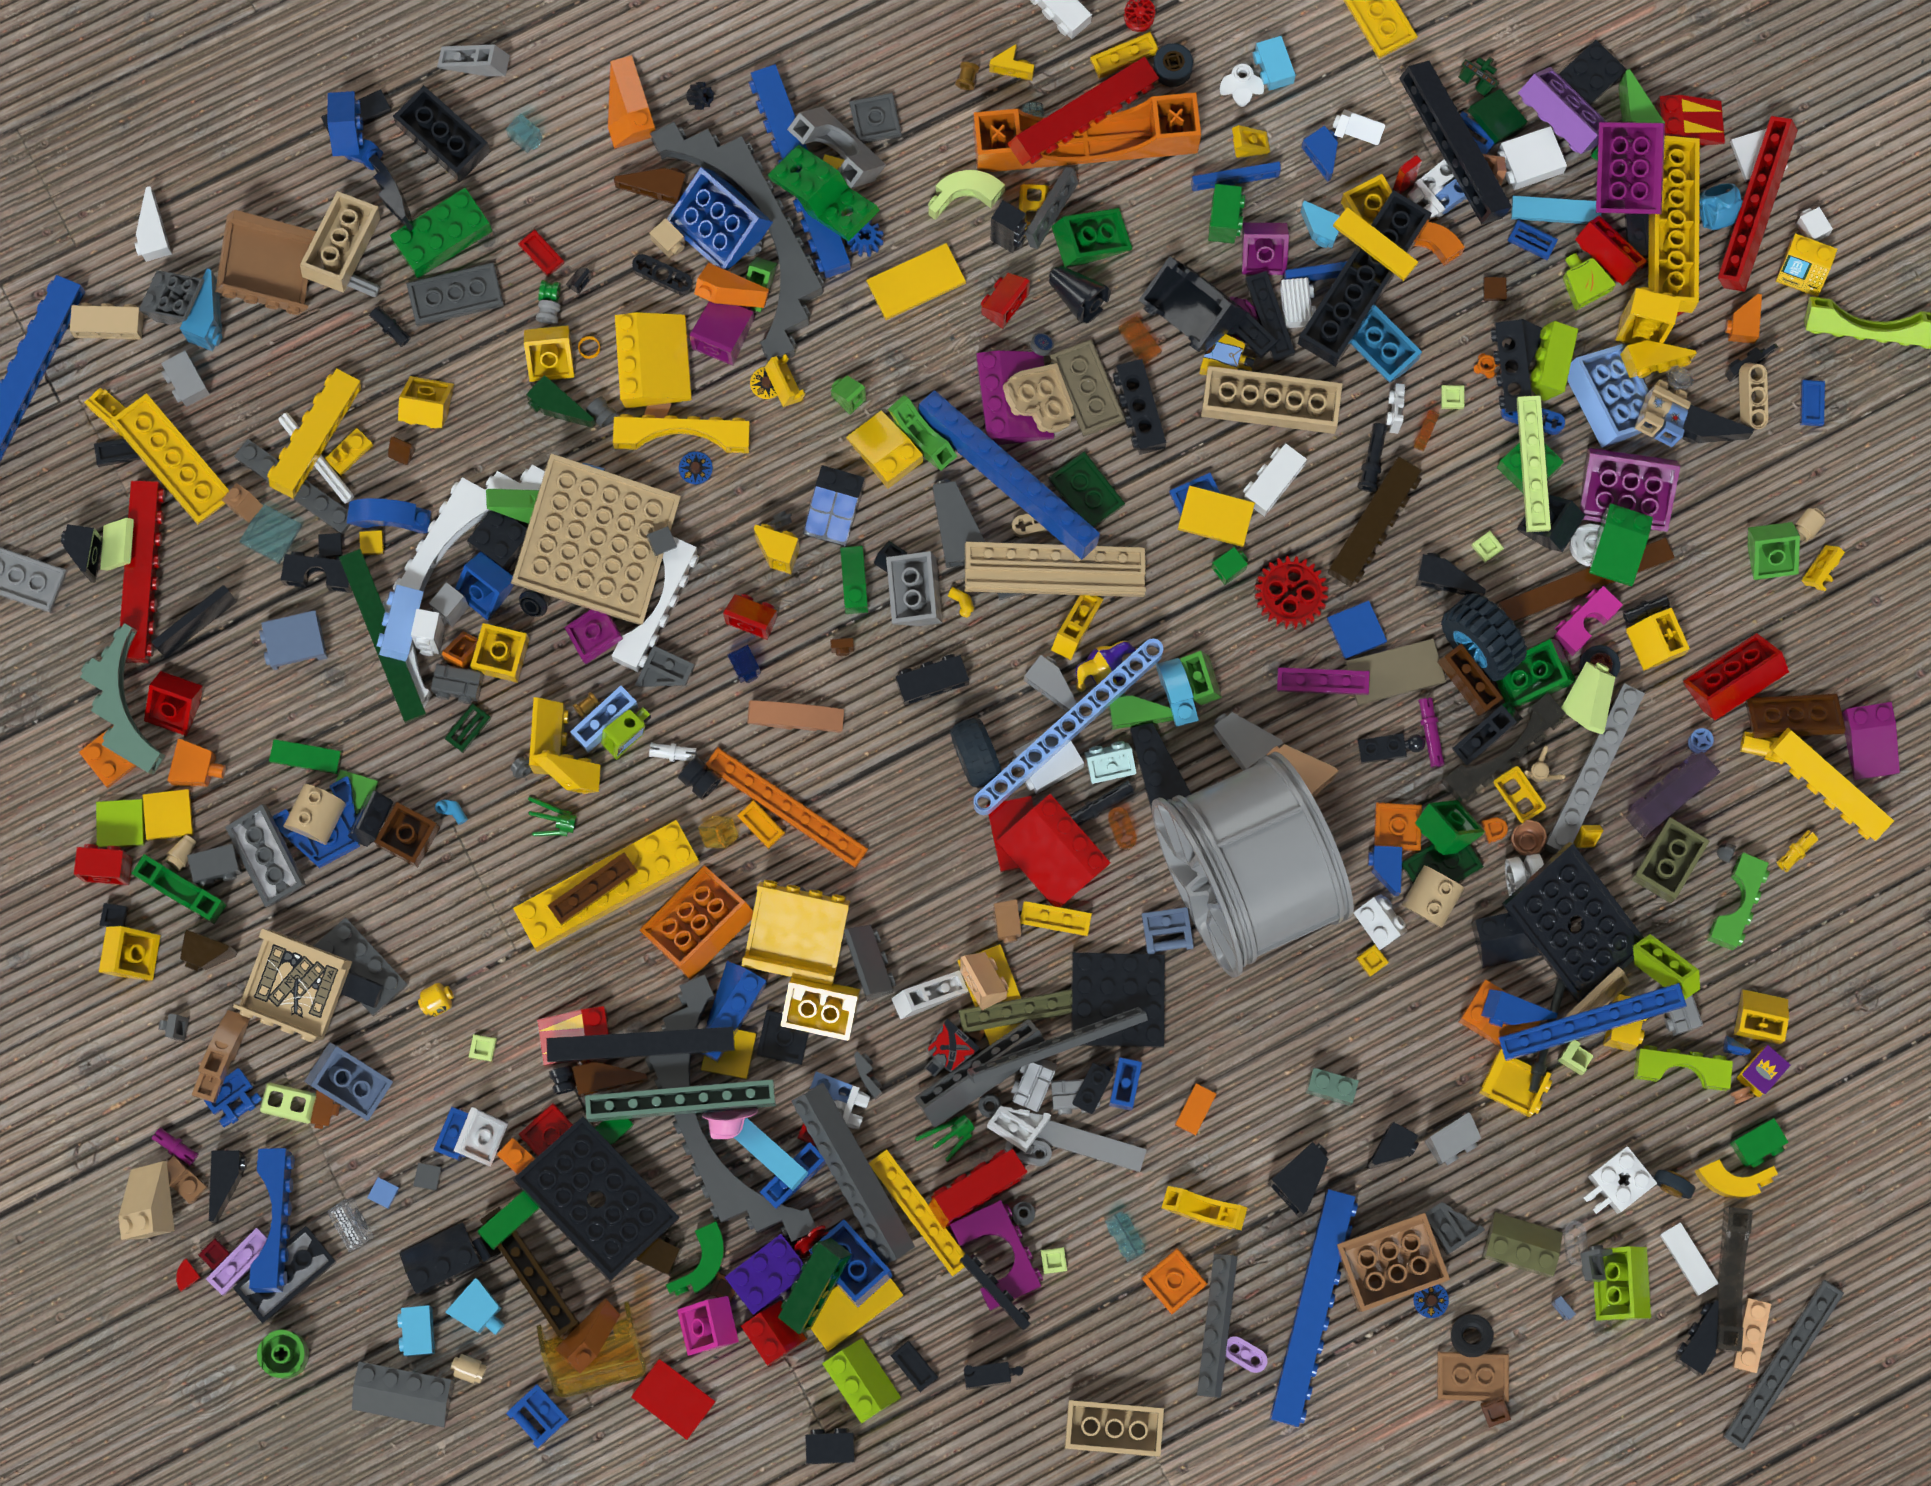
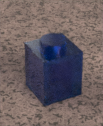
M748 645L727 654L728 660L740 683L744 681L750 683L758 678L757 675L761 674L760 668Z

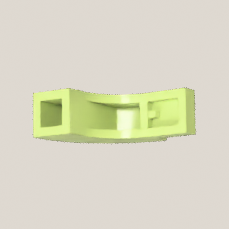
M963 170L952 173L936 185L937 195L928 204L929 216L936 220L954 199L962 196L975 197L992 208L1004 194L1005 184L996 177L978 170Z

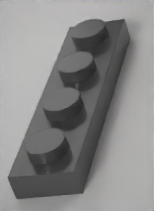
M1065 167L1062 174L1058 176L1052 190L1048 192L1046 200L1037 210L1033 221L1027 226L1025 235L1031 248L1038 249L1078 185L1079 182L1074 168Z

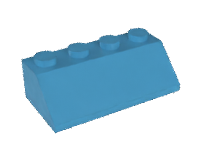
M1376 305L1351 343L1389 383L1410 369L1420 359L1422 351Z

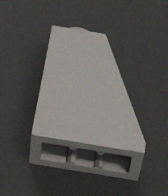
M1233 712L1228 716L1224 713L1214 721L1216 723L1213 726L1214 733L1243 771L1257 765V761L1267 756L1274 747L1278 746L1281 748L1283 745L1280 738Z

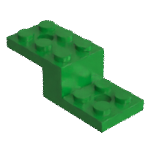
M799 144L768 174L772 182L798 198L809 216L848 242L880 211L876 204L849 188L839 170Z

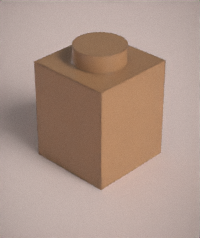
M237 483L222 499L236 515L248 523L263 507L249 491Z

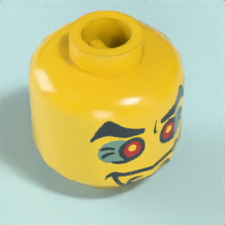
M435 983L420 992L418 1004L425 1015L429 1014L432 1017H436L452 1008L451 999L454 998V995L449 986L444 987L441 983Z

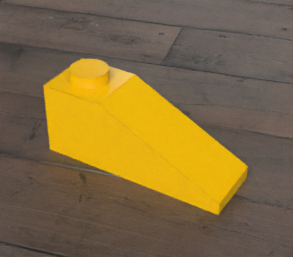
M1080 595L1057 633L1051 651L1072 660L1103 602L1102 598L1092 595Z

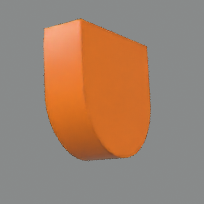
M1499 817L1481 822L1488 844L1502 840L1508 832L1507 823Z

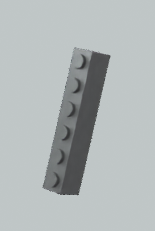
M1028 1019L914 1098L926 1118L935 1128L958 1111L964 1109L971 1102L983 1096L987 1091L1002 1083L1006 1078L1020 1070L1021 1067L976 1084L969 1079L968 1069L1044 1042L1045 1040L1038 1028Z

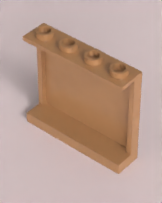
M233 210L227 215L215 292L222 293V296L234 299L237 297L244 299V302L249 304L261 303L265 304V307L276 310L280 308L292 315L301 314L308 309V305H304L308 279L302 277L300 264L317 231Z

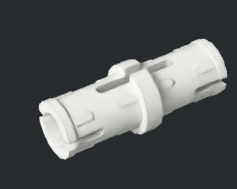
M651 742V749L649 751V757L666 758L672 762L675 760L692 761L697 754V748L680 747L674 743L664 745Z

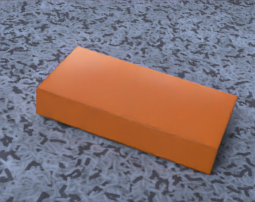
M1196 1083L1175 1126L1196 1136L1216 1093Z

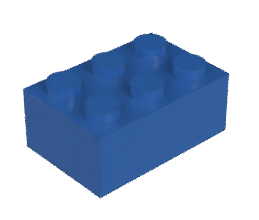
M843 1219L820 1241L832 1238L852 1254L836 1284L858 1308L893 1275L891 1270ZM811 1248V1249L808 1250V1251H809L810 1255L812 1256L813 1253L811 1252V1250H812V1248Z

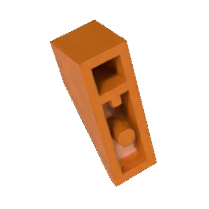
M708 263L697 278L694 294L717 304L764 308L769 289Z

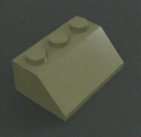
M1494 1212L1482 1258L1551 1278L1555 1274L1560 1256L1563 1233Z

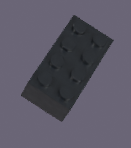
M424 85L393 115L396 126L458 182H461L491 152L488 142Z

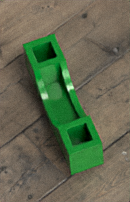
M143 854L131 873L137 879L213 924L216 923L226 907L222 900L188 882Z

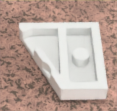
M1000 1106L988 1122L987 1128L1026 1152L1048 1123L1051 1115L1049 1113H1044L1043 1115L1030 1113V1110H1014L1010 1107Z

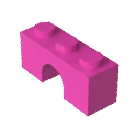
M1604 586L1599 591L1594 589L1586 597L1588 602L1583 607L1579 604L1570 613L1573 617L1568 622L1565 620L1561 621L1555 628L1557 633L1553 638L1559 641L1560 645L1572 656L1592 637L1584 628V619L1595 618L1605 625L1623 606Z

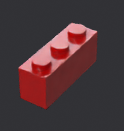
M1600 215L1591 220L1575 239L1580 248L1588 252L1622 286L1632 280L1647 262Z

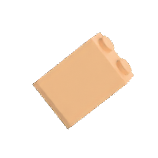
M1285 744L1281 748L1278 746L1274 747L1267 754V756L1273 752L1282 754L1299 773L1313 797L1330 784L1338 773L1336 767Z

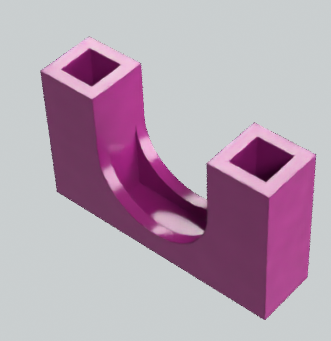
M1000 1200L950 1224L960 1247L987 1235L999 1236L1010 1244L1014 1252V1265L1005 1277L997 1280L999 1283L996 1286L1001 1292L1007 1290L1014 1299H1017L1041 1288L1040 1282L1043 1281V1278L1038 1268L1033 1269L1030 1263L1033 1257L1028 1246L1023 1248L1019 1240L1023 1236L1018 1225L1013 1226L1010 1217L1013 1215L1008 1204L1003 1205ZM980 1288L989 1311L1001 1307L984 1288Z

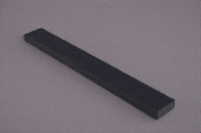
M734 1027L546 1038L547 1062L735 1051Z

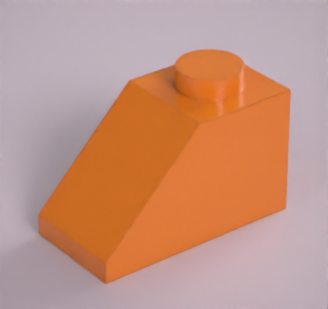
M1762 294L1754 296L1735 311L1730 320L1726 321L1725 333H1728V341L1755 344L1759 338Z

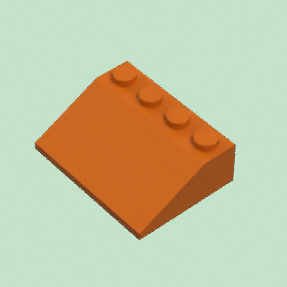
M704 865L639 931L691 980L752 920L753 910L739 895Z

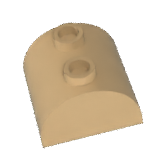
M304 784L284 827L326 845L346 803L323 789Z
M1424 865L1402 906L1436 926L1443 928L1465 888L1445 875Z

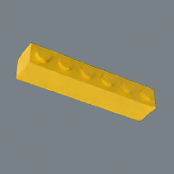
M337 368L333 375L329 374L327 376L322 393L318 392L316 394L312 409L305 412L301 421L302 425L299 429L296 428L291 435V443L288 447L282 449L278 464L276 466L273 465L268 472L269 486L292 499L295 498L361 390L360 380Z
M1789 728L1770 746V749L1774 752L1771 756L1781 765L1786 762L1791 767L1788 771L1798 780L1803 777L1808 782L1806 787L1815 795L1820 792L1825 797L1823 802L1832 810L1837 807L1843 812L1840 817L1849 825L1854 822L1860 827L1857 832L1866 840L1871 837L1874 841H1877L1894 822L1891 817Z

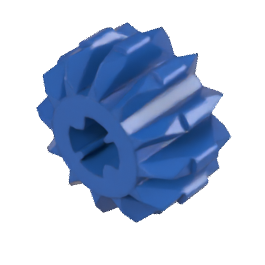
M870 220L849 242L846 240L847 245L851 246L852 253L858 251V256L862 257L863 253L867 252V256L870 257L871 250L876 253L879 252L878 246H882L884 243L881 239L884 233L883 231H878L880 228L878 223L872 226V220Z

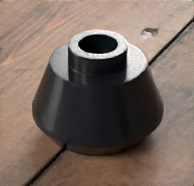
M530 589L520 594V607L526 614L540 617L547 612L548 595Z

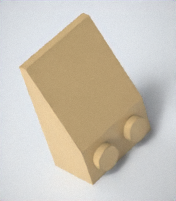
M167 1161L131 1170L119 1213L121 1240L145 1239L175 1231Z

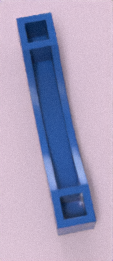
M286 1148L258 1149L257 1173L264 1181L269 1192L272 1204V1221L266 1243L258 1257L250 1265L249 1289L255 1293L283 1292V1287L287 1284L285 1262H288L289 1251L286 1248V1240L290 1237V1226L287 1224L288 1216L292 1212L289 1193L293 1191V1180L290 1177L291 1169H294L295 1159Z

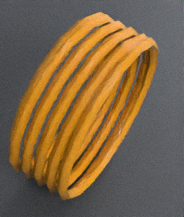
M586 336L579 341L578 350L582 357L592 359L600 353V344L595 337ZM588 339L596 341L599 346L597 352L590 356L584 355L580 351V345Z

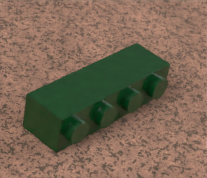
M832 1238L818 1241L811 1250L812 1256L802 1266L800 1278L793 1283L790 1296L781 1305L782 1311L778 1318L798 1334L806 1332L813 1327L852 1255Z

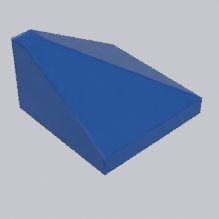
M1725 1036L1723 1047L1725 1053L1744 1057L1750 1054L1751 1049L1735 1039Z

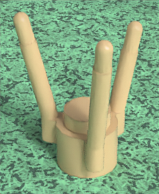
M1544 746L1538 762L1531 767L1530 771H1524L1527 779H1532L1535 782H1542L1544 780L1550 782L1551 780L1565 778L1564 774H1549V767L1544 763L1548 746Z

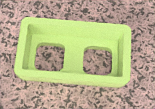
M269 1082L266 1084L260 1111L261 1113L309 1124L316 1100V1093ZM272 1091L283 1093L280 1107L268 1104ZM295 1096L306 1099L304 1111L301 1113L291 1110V1104Z

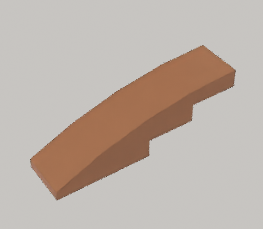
M750 700L747 724L789 730L795 728L840 733L843 731L844 709Z

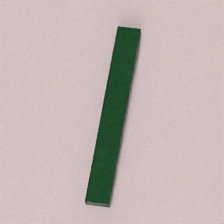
M361 549L340 556L339 559L404 722L408 723L427 715L406 661L379 655L381 647L377 646L379 634H384L386 626L382 625V621L386 611Z

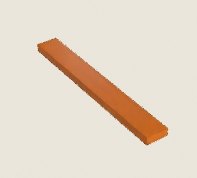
M717 747L707 761V769L713 770L723 780L856 869L868 852V848L719 747Z

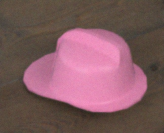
M758 1109L713 1111L703 1113L702 1117L708 1119L711 1138L730 1139L741 1132L745 1118L756 1115Z

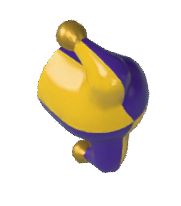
M1120 641L1112 646H1099L1091 651L1086 661L1076 666L1077 690L1082 692L1086 689L1084 681L1088 675L1098 685L1123 662L1122 657L1126 653L1132 654L1138 648H1134L1127 641ZM1115 677L1113 679L1114 684L1118 683L1123 678Z

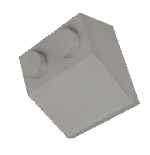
M1467 1113L1430 1136L1424 1142L1438 1164L1441 1165L1445 1162L1448 1166L1459 1159L1457 1154L1465 1150L1468 1153L1478 1147L1476 1142L1481 1139V1136L1471 1114Z

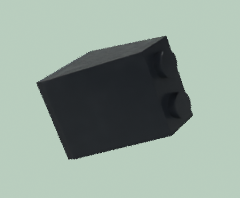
M1314 1142L1309 1144L1268 1183L1299 1218L1307 1212L1329 1160L1326 1156L1328 1152L1319 1143L1317 1145Z

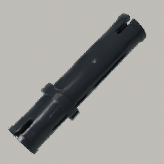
M1125 781L1092 802L1088 801L1085 803L1086 806L1070 814V817L1080 826L1092 818L1096 819L1106 809L1134 794V789L1129 781Z

